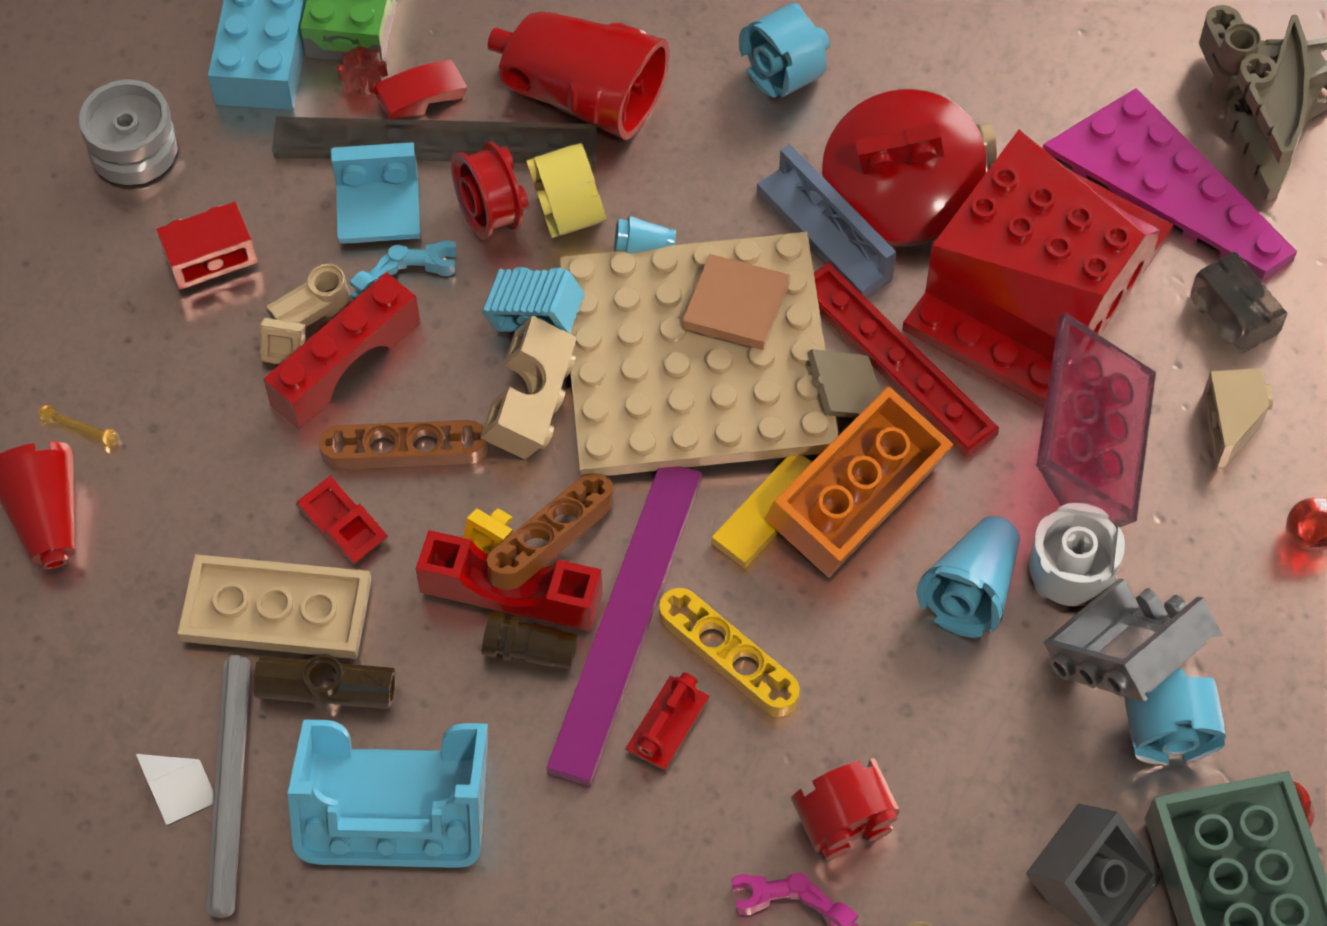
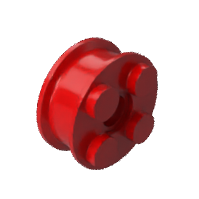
M491 141L484 143L480 152L466 155L460 151L454 153L451 159L452 180L459 205L470 228L482 240L489 239L492 236L493 230L505 226L512 230L520 228L523 223V210L529 208L527 194L524 188L518 185L514 175V163L510 151L507 147L500 148Z

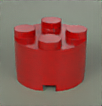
M869 759L867 768H864L861 760L831 770L812 781L815 787L814 791L805 796L802 789H799L791 797V801L816 852H823L826 860L834 859L848 852L851 849L849 842L862 836H866L868 842L886 836L894 830L891 824L898 819L897 816L900 813V809L875 759Z

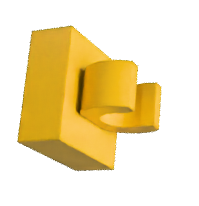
M476 508L466 519L463 538L471 539L482 551L489 554L512 534L513 529L507 525L512 522L513 516L501 509H496L489 516Z

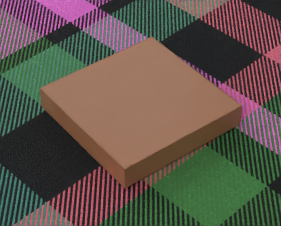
M709 254L682 320L683 329L764 350L790 284V275Z

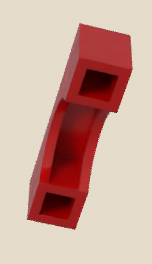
M389 273L383 274L263 378L270 405L300 430L330 403L334 388L340 377L360 355L377 346H386L392 349L421 323L416 295Z
M428 530L415 568L420 593L588 632L592 631L603 594L601 569L558 559L552 565L542 567L518 588L510 590L494 587L487 577L488 554L482 551L471 539Z

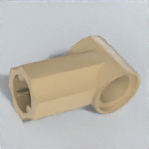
M322 264L315 267L310 272L306 283L266 306L268 315L271 319L305 324V327L324 316L335 317L351 303V295L344 273L338 266L333 264ZM329 289H334V290L331 291V292H325V291H327V290H329Z

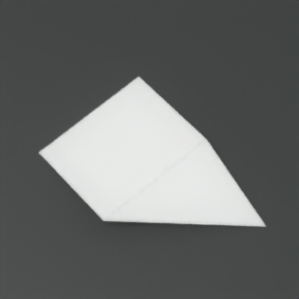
M136 754L166 825L214 804V791L200 759Z

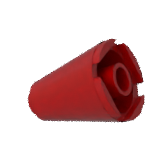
M48 441L50 449L36 451L35 443L25 444L0 453V504L33 564H41L43 569H54L67 564L68 557L75 553L74 455L72 448L68 444L58 441Z

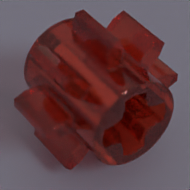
M358 46L348 53L343 52L344 65L337 66L339 81H344L346 92L350 93L353 91L364 97L373 93L374 86L382 81L381 77L388 76L386 61H380L378 49L372 51L369 48Z

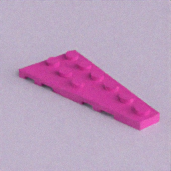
M1137 88L1047 141L1042 146L1054 159L1057 157L1073 166L1072 172L1084 178L1087 176L1094 178L1108 186V190L1183 229L1182 235L1195 242L1200 239L1218 249L1219 256L1261 280L1271 276L1295 259L1297 250Z

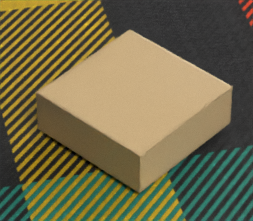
M264 318L260 324V362L280 365L305 343V324Z

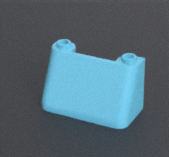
M303 720L287 793L292 846L295 854L301 860L317 865L461 868L475 863L479 858L482 842L488 750L487 724H455L449 727L443 734L442 751L351 749V738L343 725L329 720Z

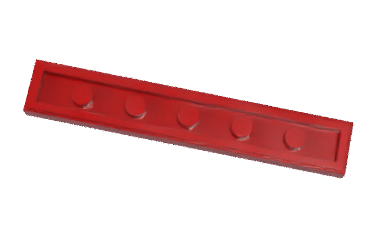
M827 262L814 272L820 315L861 355L869 356L871 365L938 431L954 444L953 446L965 458L971 456L998 435L999 426L831 263Z

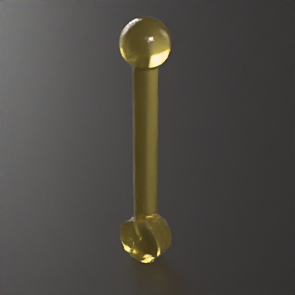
M45 405L39 410V416L42 422L46 424L53 423L54 421L101 438L107 446L116 445L119 441V434L115 430L109 429L104 431L58 414L52 405Z

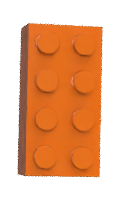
M888 386L774 500L764 519L830 578L942 462L954 444Z

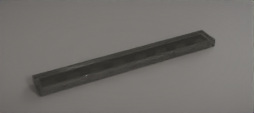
M276 116L272 152L274 158L331 159V148L414 142L416 161L451 162L454 153L461 151L466 155L480 152L483 144L491 141L500 148L507 147L511 153L513 163L527 164L526 160L581 143L589 164L595 165L597 127L591 124Z

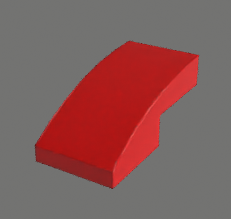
M448 59L417 66L393 75L377 83L374 86L373 92L388 118L395 119L424 115L429 103L463 99L468 87L452 60Z
M331 475L296 502V507L308 521L353 565L388 538L385 531L360 503L356 505Z

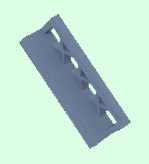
M791 144L780 150L779 170L757 183V194L795 233L808 232L810 249L825 264L827 262L831 263L865 297H868L893 280L896 251Z

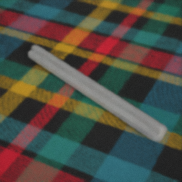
M231 655L229 659L224 661L206 906L208 915L218 918H227L234 913L251 669L250 660L247 657H240L238 655Z

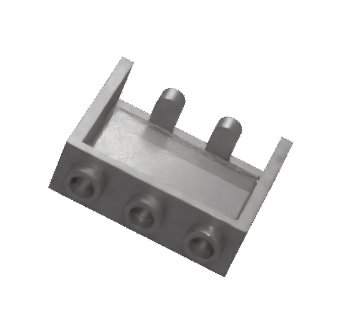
M1119 578L1043 643L1051 656L1050 665L1052 669L1062 679L1072 680L1091 688H1099L1115 693L1118 696H1125L1145 702L1148 700L1145 693L1149 694L1206 645V641L1209 638L1221 637L1222 633L1204 598L1197 596L1186 605L1180 596L1174 595L1164 603L1163 608L1153 590L1146 588L1135 600L1126 581Z

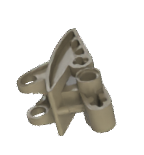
M1216 5L1208 10L1199 39L1200 49L1213 73L1210 84L1211 90L1218 98L1230 101L1226 112L1227 123L1231 131H1235L1234 137L1242 154L1246 153L1245 160L1253 176L1257 175L1256 182L1265 200L1275 199L1278 197L1287 177L1292 155L1299 142L1305 123L1327 111V98H1317L1322 88L1327 90V60L1322 56V52L1327 50V37L1306 40L1298 15L1292 14L1284 39L1261 40V35L1257 28L1245 23L1236 9L1227 5ZM1243 108L1245 112H1238V110ZM1253 112V113H1252V116H1247V114H1246V113Z

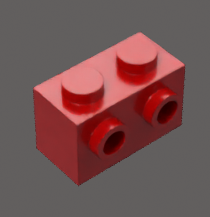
M236 201L223 206H214L206 212L186 219L174 220L168 225L156 229L178 290L258 263L252 239Z

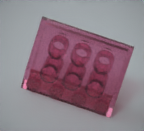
M1066 312L1059 315L1036 466L1061 506L1068 503H1085L1096 506L1109 515L1108 519L1116 528L1118 526L1120 528L1137 521L1156 372Z

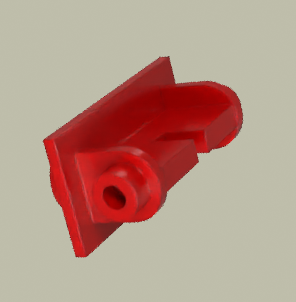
M683 672L680 677L670 675L625 750L665 771L710 698V695L695 687L698 680L693 675Z

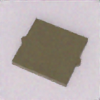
M812 349L807 353L815 378L813 385L818 388L826 415L857 418L881 394L882 386L876 380L869 356Z

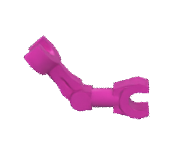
M797 872L788 875L785 879L768 882L765 876L740 874L731 879L733 892L747 890L752 893V896L747 900L735 901L737 915H752L769 907L770 900L790 897V900L800 899L802 904L815 909L824 917L828 926H858L855 922L858 918L857 913L842 902L835 904L823 894L816 884L809 881L808 877L803 873Z

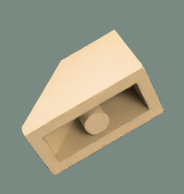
M1262 368L1211 371L1203 395L1217 467H1226L1261 428L1267 410H1272L1273 390L1270 384H1265Z

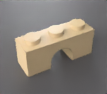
M533 315L515 330L504 367L518 373L524 379L528 387V394H523L509 387L493 400L481 433V439L525 460L538 449L543 450L546 448L554 431V427L550 425L552 416L561 406L565 396V391L561 389L564 378L569 375L576 361V355L572 354L577 337Z

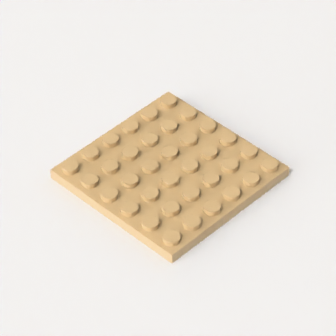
M808 232L672 245L631 254L626 253V251H613L560 257L561 268L571 272L584 292V299H581L582 305L579 306V312L576 313V319H574V326H571V333H569L577 337L572 354L576 355V361L571 370L581 477L587 474L610 476L657 471L658 468L681 466L688 468L784 458L787 456L821 454L838 437L836 416L825 414L818 388L813 385L815 378L807 355L812 349L826 351ZM709 254L790 275V284L764 350L683 329L682 320Z

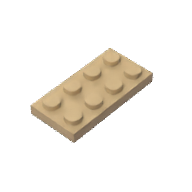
M195 554L177 635L180 642L357 659L372 580L370 571Z

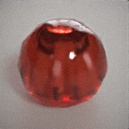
M1317 497L1306 498L1297 502L1288 513L1286 530L1288 537L1295 546L1309 552H1321L1327 549L1326 499Z

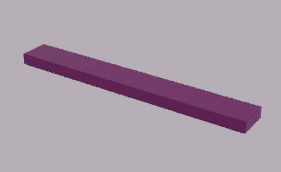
M681 466L657 469L547 764V774L591 787L700 487L702 472Z

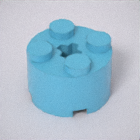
M792 2L742 28L739 34L741 57L746 54L748 55L752 66L746 70L755 85L767 96L775 98L781 95V97H784L824 75L826 69L825 50L830 47L829 38L822 28L814 26L797 3Z
M1178 668L1149 694L1145 693L1148 699L1145 702L1124 696L1132 744L1136 758L1140 761L1150 764H1170L1168 755L1183 754L1184 762L1194 761L1216 753L1225 745L1226 729L1217 686L1213 678L1186 676L1184 669Z

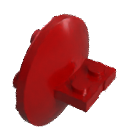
M898 89L880 93L852 108L832 131L826 144L822 161L823 178L890 246L898 247L921 245L936 240L987 172V157L983 138L971 117L951 100L929 91L917 89Z

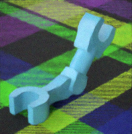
M448 240L427 244L425 250L407 249V246L401 245L392 246L369 273L360 271L351 279L350 286L356 289L351 294V298L355 300L386 272L393 275L399 269H406L407 266H425V271L441 276L455 275V260H444L441 258L456 257V243Z

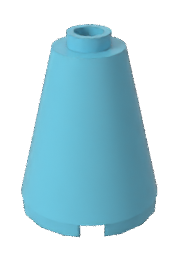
M989 516L983 518L922 575L916 590L919 605L924 611L928 606L937 615L934 622L941 628L956 635L970 638L981 637L984 631L991 630L992 633L997 629L1003 617L1020 542V535L1014 525L1002 517Z

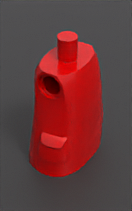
M546 11L530 13L518 25L514 33L495 27L491 31L487 42L488 50L502 54L499 64L500 79L507 87L522 95L548 103L623 140L633 137L650 115L663 89L669 65V44L665 39L648 35L641 29L624 25L623 23L617 22L606 25Z

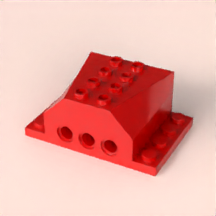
M1018 129L933 243L925 293L903 321L902 331L1048 411L1170 236L1173 224L1066 169Z

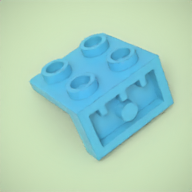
M414 142L331 148V162L336 182L338 242L340 244L418 239L421 236L418 168Z

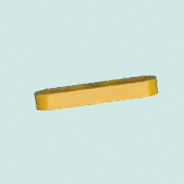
M674 588L663 595L659 605V616L661 623L670 633L765 713L774 717H784L795 711L799 702L800 687L798 681L791 673L692 591L685 588ZM672 605L677 608L687 605V615L696 623L692 631H690L691 620L685 615L678 613L672 616ZM708 629H717L725 636V640L717 647H707L700 641L699 637ZM744 656L751 657L758 663V669L751 675H741L733 668L735 660ZM767 672L769 673L767 684L774 690L788 689L787 700L782 697H778L775 701L771 699V688L762 681Z

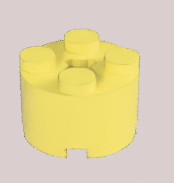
M581 143L526 160L551 238L563 236L607 220L589 161Z

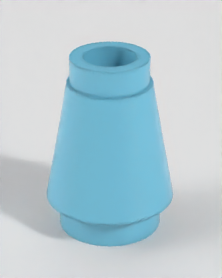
M628 216L627 220L618 219L615 230L614 251H626V253L631 254L675 245L676 231L675 229H667V227Z

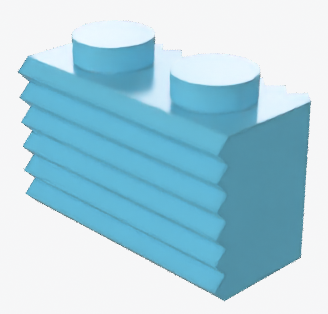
M516 267L513 271L499 269L482 313L495 331L515 332L533 315L567 333H571V326H574V319H576V313L579 312V306L582 305L581 299H584V292L571 272L562 268H552L549 272L544 269L542 271L537 269L532 271L525 267Z

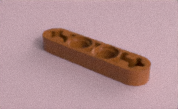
M472 420L336 425L326 429L319 439L322 459L326 465L334 469L473 464L485 457L489 445L487 441L480 438L483 430L482 424ZM422 436H431L437 440L435 448L427 452L415 449L414 443ZM444 436H450V449L445 450ZM472 436L474 439L472 447L464 448L465 437ZM378 438H389L394 442L393 448L387 453H376L371 449V444ZM357 440H362L364 453H358L357 448H359ZM343 441L345 446H343L342 452L334 453L336 442Z
M587 474L577 479L488 554L487 577L489 582L494 587L506 590L515 589L523 585L613 507L612 481L601 474ZM562 514H570L577 519L570 523H560L555 520V517ZM533 538H541L548 542L543 547L538 548L526 544L528 540Z

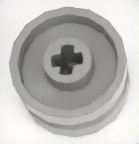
M132 79L118 80L97 88L84 100L79 112V126L83 140L87 145L90 161L99 175L113 183L123 185L143 184L161 176L173 164L178 151L177 135L171 121L167 101L158 89L143 81Z

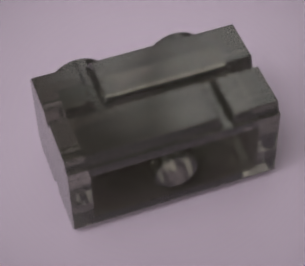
M1237 252L1223 257L1218 263L1214 262L1199 270L1195 276L1190 292L1194 306L1199 312H1207L1216 323L1220 338L1227 344L1233 343L1240 353L1243 354L1253 349L1260 342L1264 343L1281 332L1288 314L1287 311Z

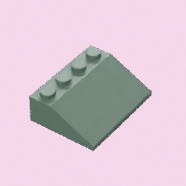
M1290 771L1154 797L1144 819L1179 926H1327V877Z

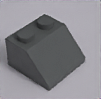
M1078 803L1026 872V875L1049 905L1079 926H1126L1163 876L1159 867L1117 811Z

